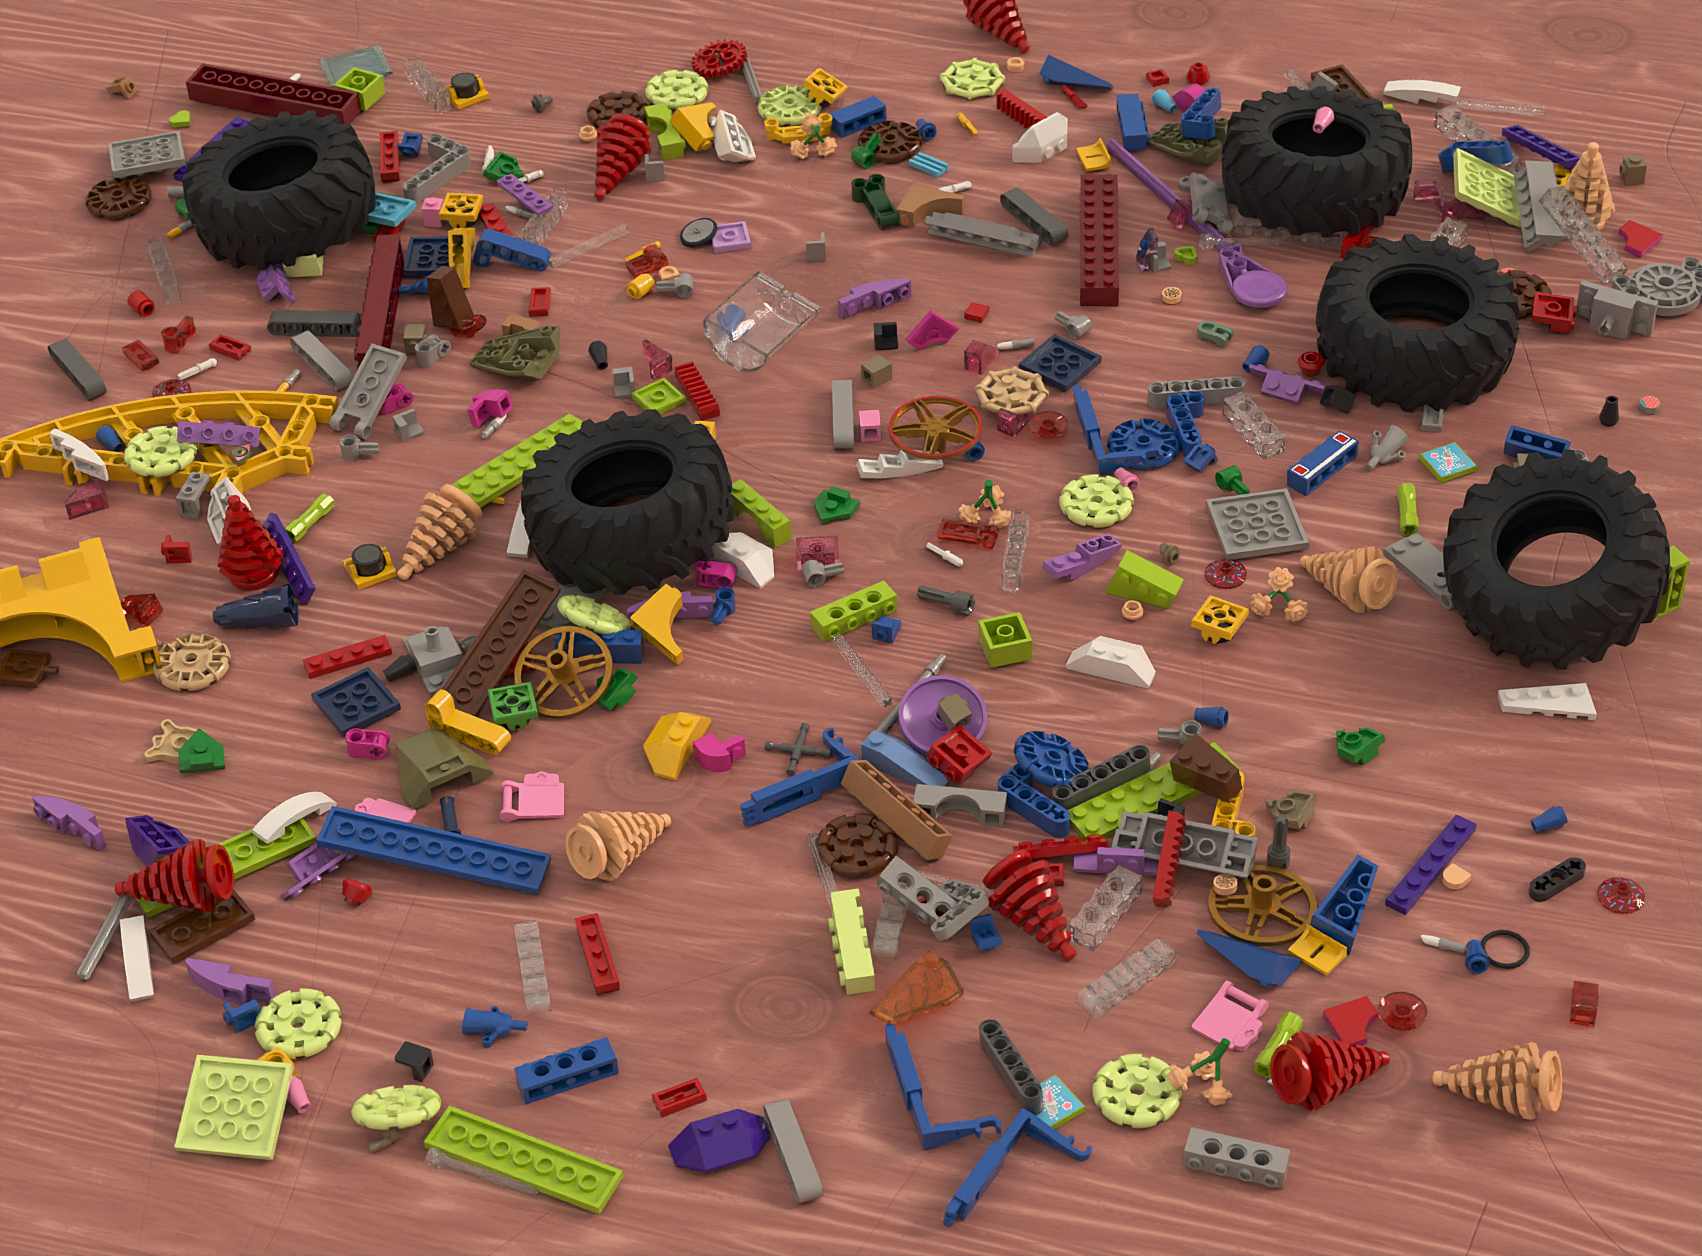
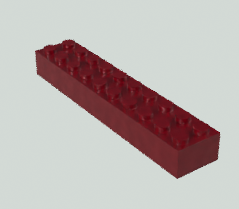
M202 63L186 81L189 100L278 117L280 112L288 111L293 116L302 115L308 110H313L316 112V117L323 118L334 114L338 116L340 124L351 123L361 111L359 92Z
M1081 175L1080 306H1119L1118 175Z
M377 235L376 243H373V254H371L372 266H369L367 289H365L366 301L362 303L361 325H358L359 337H356L357 349H354V360L358 361L357 370L371 343L391 349L400 296L399 287L402 284L404 268L400 235Z

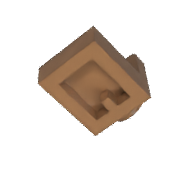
M130 75L115 79L106 87V90L109 94L115 92L119 94L122 92L125 98L129 99L138 91V88Z

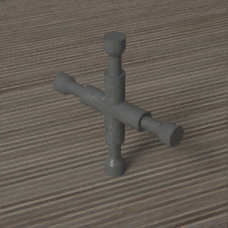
M807 723L801 724V732L797 736L795 744L765 742V750L778 749L781 752L792 753L790 758L791 764L786 771L789 776L795 775V766L799 763L801 754L831 757V749L825 748L821 750L811 746H804L805 735L810 727Z

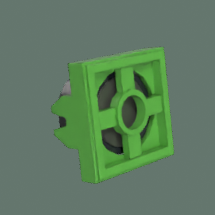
M531 682L488 690L494 724L502 725L515 731L518 728L524 729L531 719L538 718Z

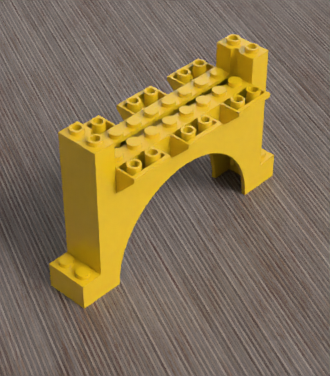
M100 537L79 542L80 548L39 559L42 573L21 578L17 565L0 570V648L15 642L36 638H58L74 641L92 648L101 654L113 666L121 683L154 674V661H156L158 669L162 668L151 626L129 632Z

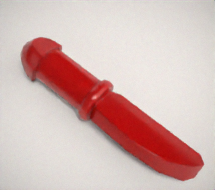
M1069 86L1062 87V92L1076 106L1082 109L1087 108V104Z

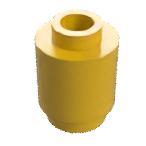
M647 273L640 274L627 284V293L634 299H640L653 289L654 279Z

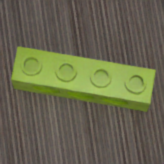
M881 581L811 611V628L823 642H826L873 622L881 616L898 611L897 594L885 581Z

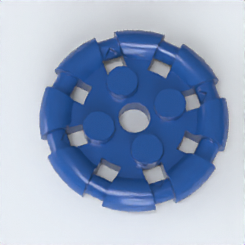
M1140 418L1139 421H1133V419L1125 421L1116 426L1107 439L1109 453L1140 451L1155 447L1163 450V462L1159 460L1158 456L1147 458L1146 465L1140 462L1128 466V468L1136 470H1147L1150 467H1154V469L1161 468L1172 462V458H1175L1180 450V440L1177 439L1175 430L1169 425H1163L1160 421L1154 419Z
M1030 731L1019 736L1015 741L1014 753L1019 766L1026 773L1030 772L1033 775V779L1046 786L1053 787L1054 785L1063 784L1062 787H1066L1065 784H1068L1072 788V783L1068 779L1090 769L1085 755L1078 748H1074L1071 742L1052 733L1049 735L1044 731ZM1078 781L1076 782V786L1079 788L1081 782Z

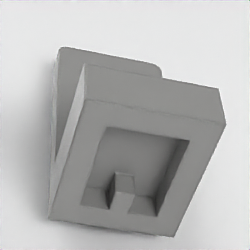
M190 473L176 497L181 517L195 519L201 517L202 511L198 498L210 480L209 474Z

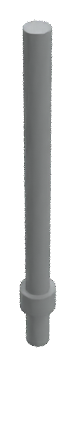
M940 654L933 663H929L919 680L936 676L940 672L939 668L947 660V657L944 654ZM901 701L875 731L886 732L898 718Z

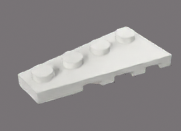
M1586 683L1498 690V700L1502 712L1531 715L1533 712H1540L1544 716H1553L1555 713L1566 714L1567 718L1576 719L1577 716H1588V720H1596L1597 713Z

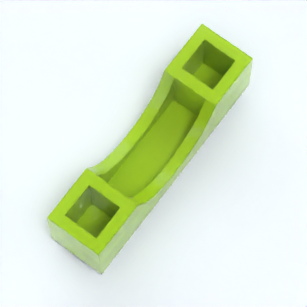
M665 103L644 107L649 130L662 133L657 136L658 150L662 160L684 157L683 149H686L684 138L681 139V134L670 123V119L673 116L671 109H668Z
M740 479L732 483V492L729 494L734 500V514L740 516L748 513L757 523L762 537L774 548L792 539L791 522L787 517L743 480Z

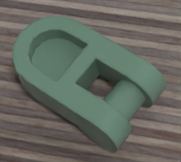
M1202 321L1197 326L1199 337L1213 341L1219 347H1224L1234 335L1232 328L1212 321Z

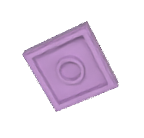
M745 221L717 225V232L711 239L714 253L751 248V241Z

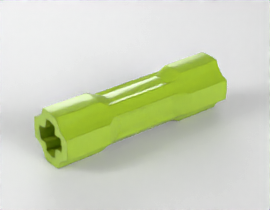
M1401 483L1398 485L1397 491L1400 510V533L1407 537L1416 532L1418 533L1419 529L1415 501L1416 490L1412 483Z
M322 493L300 517L285 527L293 544L307 532L310 526L320 517L325 516L335 506L334 500L330 495Z
M1291 1011L1283 1014L1265 1049L1260 1052L1254 1062L1255 1067L1253 1070L1258 1075L1271 1078L1270 1064L1275 1049L1280 1045L1286 1044L1288 1039L1292 1040L1291 1036L1299 1032L1303 1026V1019L1298 1014H1294Z

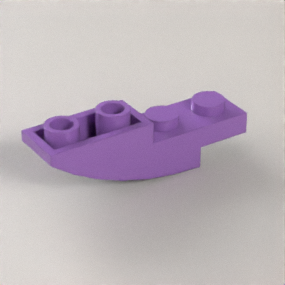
M888 279L850 289V295L838 300L839 316L844 319L873 306L881 309L911 296V280Z
M1105 534L1078 543L1076 550L1044 561L1042 568L1055 579L1065 576L1071 581L1103 564L1121 548L1122 544L1110 534Z
M691 591L681 592L683 606L677 612L674 619L712 616V596L691 597ZM649 599L627 609V618L630 623V617Z
M38 795L32 797L35 806L33 808L34 813L38 818L45 819L52 829H58L63 834L71 831L74 835H79L88 846L92 845L98 851L106 847L102 830L98 827L95 814L78 804L60 798Z
M186 958L185 960L189 977L203 990L225 1001L243 1005L248 1003L250 999L269 1002L276 996L272 980L245 976L243 974H233L231 965L191 958Z

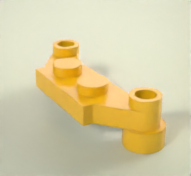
M826 113L818 116L822 120L820 123L822 128L819 134L821 136L830 135L833 124L832 116ZM769 118L764 121L767 139L779 140L783 144H791V141L797 139L802 142L810 136L801 129V126L779 127V121L775 118ZM814 137L810 142L818 141V138Z

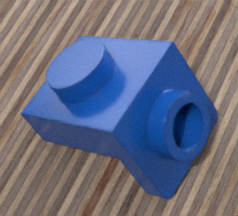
M405 132L402 143H398L397 146L401 154L406 157L419 156L423 136L418 133Z
M991 914L977 916L969 921L972 941L979 950H992L995 946L1002 945L1001 935L994 927Z

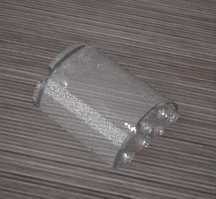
M758 271L703 319V332L721 361H725L738 371H756L819 315L821 307L796 292L793 294L788 293L784 285Z

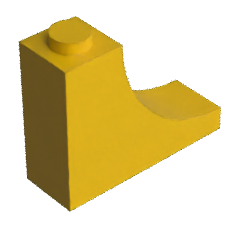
M710 102L677 108L670 119V123L695 151L707 150L712 145L715 135L711 131L707 120L716 109V106Z
M454 228L448 231L449 267L456 268L463 288H469L471 256L475 247V228Z
M665 584L630 617L633 629L642 630L643 637L678 666L684 660L683 652L672 638L671 626L674 617L683 606L682 594L677 588H671L668 584Z

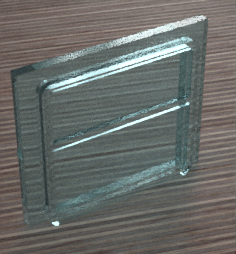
M379 45L319 59L324 74L333 88L334 84L353 67L380 74L383 77L393 74Z

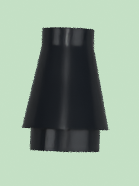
M602 341L592 342L588 349L589 355L595 362L597 369H606L608 367L607 346Z
M1616 396L1606 397L1605 404L1599 415L1600 422L1604 426L1611 427L1619 421L1618 398Z
M409 654L401 655L387 669L383 670V673L390 682L412 674L417 667Z

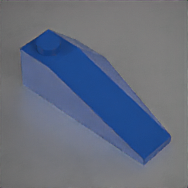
M1198 929L1196 933L1247 975L1258 979L1259 985L1272 988L1273 984L1283 985L1301 962V959L1276 951L1259 949V946L1238 942V940L1214 932Z

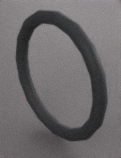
M1510 930L1492 931L1485 935L1481 941L1484 951L1488 939L1497 935H1509L1522 942L1525 954L1517 962L1510 964L1500 963L1488 956L1490 964L1499 968L1510 969L1519 967L1527 961L1530 955V947L1526 939Z

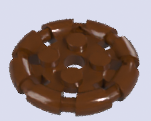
M609 92L600 95L598 99H594L589 104L587 118L595 127L608 123L610 118L618 113L634 116L645 123L644 107L650 106V104L643 96H638L634 92Z
M882 121L874 126L870 125L861 132L858 138V146H865L874 133L878 134L882 140L873 151L875 161L880 162L882 160L886 161V163H897L904 161L905 158H912L920 151L923 143L921 133L914 126L901 121L900 123Z
M128 176L120 179L117 177L108 181L103 180L94 185L92 191H89L86 195L85 203L88 210L99 218L106 217V219L110 220L123 219L124 216H133L144 210L151 200L152 193L148 184L139 178L132 179Z
M1508 270L1506 273L1502 271L1497 272L1500 276H1511L1513 279V295L1518 296L1519 317H1526L1529 314L1532 316L1535 292L1552 294L1548 284L1535 274L1529 275L1526 271Z
M854 813V816L846 817V815H843L826 824V829H822L818 834L816 851H818L817 856L820 862L829 871L832 872L834 870L843 877L860 878L863 875L873 876L883 871L888 866V863L897 855L899 842L895 839L897 837L895 831L884 821L877 820L874 815ZM856 825V827L848 829V826ZM860 845L862 848L854 849L853 846Z

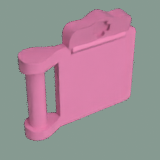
M540 771L535 774L525 775L524 783L510 780L501 783L503 809L500 811V819L502 821L510 822L516 819L564 817V783H559V776L557 774H548ZM519 791L518 811L512 809V793Z
M365 798L362 803L355 806V811L408 823L417 815L415 809L412 810L409 807L383 799L375 801L372 798Z
M1227 980L1192 1024V1030L1217 1044L1220 1043L1222 1038L1228 1039L1231 1042L1228 1047L1230 1051L1234 1048L1239 1051H1245L1258 1040V1034L1262 1031L1263 1026L1262 1022L1257 1019L1266 1012L1269 1002L1250 996L1235 988L1234 984ZM1230 995L1253 1007V1012L1226 999V997Z

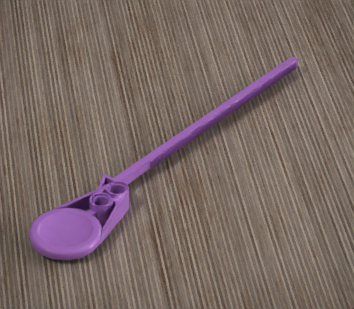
M1110 139V142L1107 143L1108 152L1117 158L1122 165L1126 166L1133 175L1137 176L1144 185L1154 191L1157 197L1159 196L1163 202L1165 201L1169 207L1173 208L1172 210L1176 214L1178 213L1182 219L1192 225L1197 233L1199 232L1203 238L1208 239L1220 250L1218 269L1238 302L1253 308H1267L1275 306L1284 300L1287 296V284L1282 277L1243 255L1241 243L1233 246L1208 222L1205 221L1203 224L1193 221V209L1115 139Z

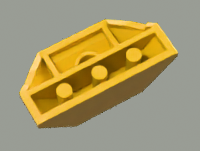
M678 712L660 717L643 745L644 752L655 776L676 781L693 753V741L704 735L711 723V718L687 712Z

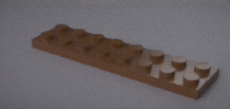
M525 569L522 570L442 687V690L447 691L453 697L455 709L477 717L489 699L488 690L495 689L560 594V587Z

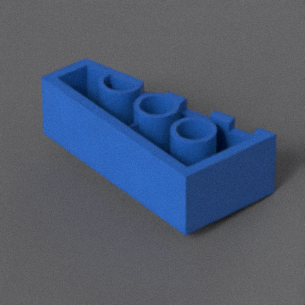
M1360 855L1356 856L1315 911L1310 926L1347 947L1348 955H1350L1378 869V865Z

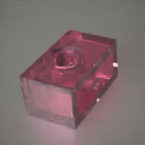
M838 536L796 538L797 570H802V565L809 560L822 562L823 566L839 563Z

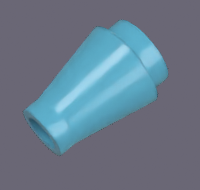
M1158 89L1152 95L1154 105L1169 113L1176 111L1177 104L1174 103L1166 90Z

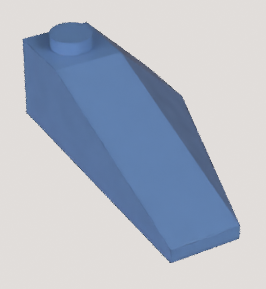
M872 731L861 744L862 760H867L877 770L914 786L923 784L946 787L950 782L942 771L931 766L929 761L906 741L886 732Z

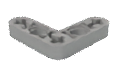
M956 879L944 882L939 889L958 903L932 924L931 930L935 938L940 941L948 939L989 905V899L985 891Z

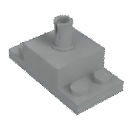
M1582 280L1579 287L1576 316L1590 319L1589 330L1596 331L1601 335L1603 333L1604 336L1610 335L1627 340L1630 333L1635 332L1651 337L1655 325L1658 301Z
M429 626L425 629V632L403 638V644L417 667L416 670L430 698L438 690L442 689L462 660V653L448 626Z

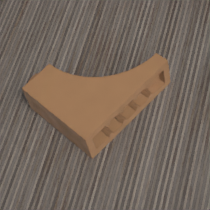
M913 184L896 208L899 225L914 228L926 216H932L933 212L962 215L965 211V195Z

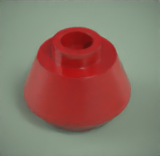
M1196 62L1190 66L1186 79L1191 84L1203 85L1210 80V73L1206 65Z
M1314 351L1304 352L1298 357L1297 361L1301 372L1308 377L1318 375L1325 364L1324 358Z
M346 878L343 880L342 895L346 896L344 901L355 906L358 905V902L363 904L372 895V888L352 878Z

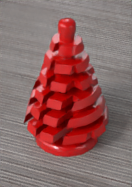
M963 0V4L967 8L966 18H968L969 22L984 29L989 34H993L994 37L1001 39L1003 42L1009 43L1013 48H1019L1022 53L1029 51L1030 45L1026 42L1027 36L1015 0Z
M618 113L613 115L608 123L599 126L597 131V169L595 171V185L597 189L594 194L598 200H603L606 193H611L620 184L621 180L625 179L645 159V154L650 155L651 144L648 141L650 130L645 123L634 116Z
M231 495L227 500L229 506L225 512L217 567H220L219 572L230 579L232 585L238 589L247 591L258 590L271 584L278 576L279 566L282 563L281 560H283V551L260 520L256 519L247 505L241 502L238 495Z
M197 838L189 842L187 846L185 845L175 850V852L166 855L162 860L159 859L150 866L142 868L139 873H133L127 878V882H117L114 890L118 896L129 893L135 899L141 900L143 897L145 901L155 902L156 900L161 904L168 905L170 903L172 906H184L188 909L210 912L212 911V906L215 907L216 899L226 900L231 897L234 888V871L229 853L224 846L218 844L206 847L205 841Z
M1022 849L1008 855L992 867L982 881L987 889L994 890V894L988 898V907L994 911H1000L999 914L1005 919L1010 918L1011 922L1017 927L1024 926L1023 930L1032 936L1037 933L1035 939L1044 944L1049 942L1047 948L1053 952L1060 951L1065 961L1072 960L1077 953L1069 944L1072 940L1070 931H1064L1068 923L1066 917L1061 916L1064 910L1062 904L1057 902L1059 894L1056 888L1053 889L1055 882L1050 874L1051 869L1048 861L1041 860L1030 864L1032 856L1027 849Z
M1296 1032L1291 1036L1292 1040L1288 1039L1286 1044L1280 1045L1275 1049L1271 1057L1270 1072L1275 1091L1287 1104H1299L1309 1111L1313 1109L1316 1111L1337 1098V1096L1345 1093L1347 1089L1356 1086L1358 1082L1367 1079L1369 1075L1376 1073L1379 1067L1387 1066L1390 1062V1057L1385 1051L1376 1052L1373 1048L1363 1047V1045H1349L1346 1041H1338L1333 1038L1316 1036L1306 1032Z

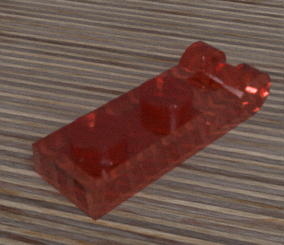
M942 519L938 529V538L983 545L986 549L994 548L995 539L999 535V530L993 526Z

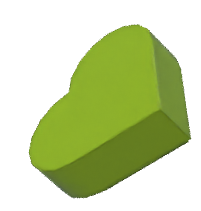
M179 111L176 115L169 118L170 126L173 128L190 127L191 117L189 111Z
M1195 247L1176 248L1174 250V259L1183 261L1186 265L1195 264L1197 262Z

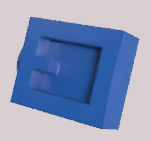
M1199 442L1183 461L1186 465L1201 473L1210 461L1216 463L1218 458L1212 446L1208 444L1203 445Z
M881 616L878 622L873 621L872 639L893 644L901 628V620Z
M255 999L235 1009L227 1001L223 1003L225 1012L222 1015L227 1026L232 1025L236 1033H239L255 1025L256 1018L261 1011Z

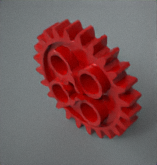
M726 39L723 42L717 40L715 44L710 42V46L704 45V49L699 48V52L694 53L695 56L692 57L693 61H691L693 71L699 74L700 77H706V79L712 77L715 79L716 76H719V78H722V75L728 76L730 72L735 73V69L740 70V66L745 65L744 62L747 61L748 55L745 46L739 43L738 40L735 42L732 39L728 42ZM715 53H718V54H719V57H720V60H721L723 66H721V64H720V62H719V59H718V57H717V54H715Z

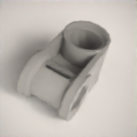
M431 334L422 342L415 345L417 365L423 368L432 366L442 357L448 355L451 343L447 340L439 339L435 334Z

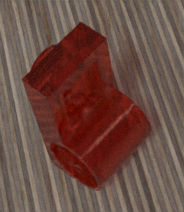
M655 244L648 245L644 249L642 257L626 262V269L635 278L640 274L650 273L668 266L666 255Z
M186 315L176 327H166L161 331L164 348L167 352L177 355L191 337L195 335L196 327L193 317Z

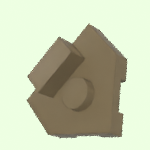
M1294 790L1287 793V796L1278 800L1273 798L1266 801V806L1274 820H1276L1278 815L1286 816L1288 818V828L1300 830V828L1306 829L1315 814L1313 807L1318 799L1315 793Z

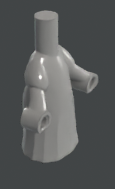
M1395 425L1389 426L1379 443L1378 439L1381 433L1375 430L1371 434L1373 446L1370 449V455L1372 459L1365 465L1367 470L1372 471L1378 463L1387 464L1392 460H1403L1406 454L1402 450L1392 455L1409 440L1407 434Z

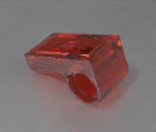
M155 594L127 595L120 602L123 613L133 614L135 619L143 626H149L163 612V608Z
M1574 981L1569 1024L1588 1027L1595 1026L1599 1000V984Z

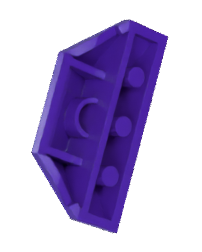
M143 815L125 818L133 852L147 866H150L159 859L162 860L166 855L175 852V850L185 845L187 846L190 842L177 828L161 821H155L151 816Z
M734 1109L690 1122L668 1145L675 1167H684L708 1173L754 1159L763 1149L766 1142H769L771 1135L762 1116L741 1109Z

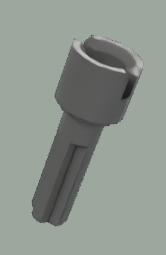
M919 586L917 590L918 597L950 605L952 611L969 615L975 607L976 599L973 598L974 594L959 590L950 593L926 586Z
M1278 815L1274 821L1273 843L1267 849V866L1281 869L1282 865L1285 868L1289 867L1291 850L1286 844L1288 818L1286 816Z

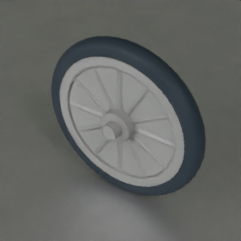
M710 218L696 219L682 229L680 239L686 246L703 245L715 236L718 228L717 224Z

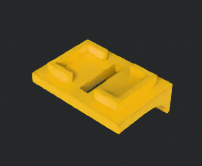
M1101 138L1091 146L1076 148V152L1086 172L1111 167V158Z
M1307 924L1301 937L1288 949L1287 953L1301 959L1302 962L1327 976L1346 957L1347 947ZM1321 947H1324L1313 959L1311 958Z

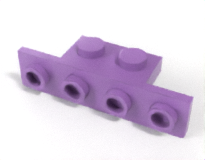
M509 174L497 180V185L516 198L518 203L527 210L535 213L538 218L545 216V212L553 209L552 204L514 175Z
M281 263L269 264V267L265 271L260 272L255 279L262 297L269 302L279 292L293 304L296 301L293 296L294 291L290 288V282L285 277L286 273L281 268L283 265Z
M1250 364L1249 366L1252 375L1265 379L1260 390L1261 394L1299 404L1304 390L1323 396L1326 388L1319 381L1313 380L1311 382L1299 375H1294L1293 377L1281 370H1269L1261 364H1257V366Z
M203 420L202 423L178 421L177 441L232 446L249 444L250 447H258L260 427L234 425L233 422L214 424V421Z
M316 842L286 863L299 883L281 894V897L285 898L290 895L294 898L304 891L302 886L306 883H309L310 886L322 879L320 876L325 870L328 873L332 872L340 866L338 861L343 858L347 861L356 854L342 852L337 856L333 849L317 846Z
M1098 847L1097 853L1074 854V872L1157 875L1159 861L1144 858V849Z

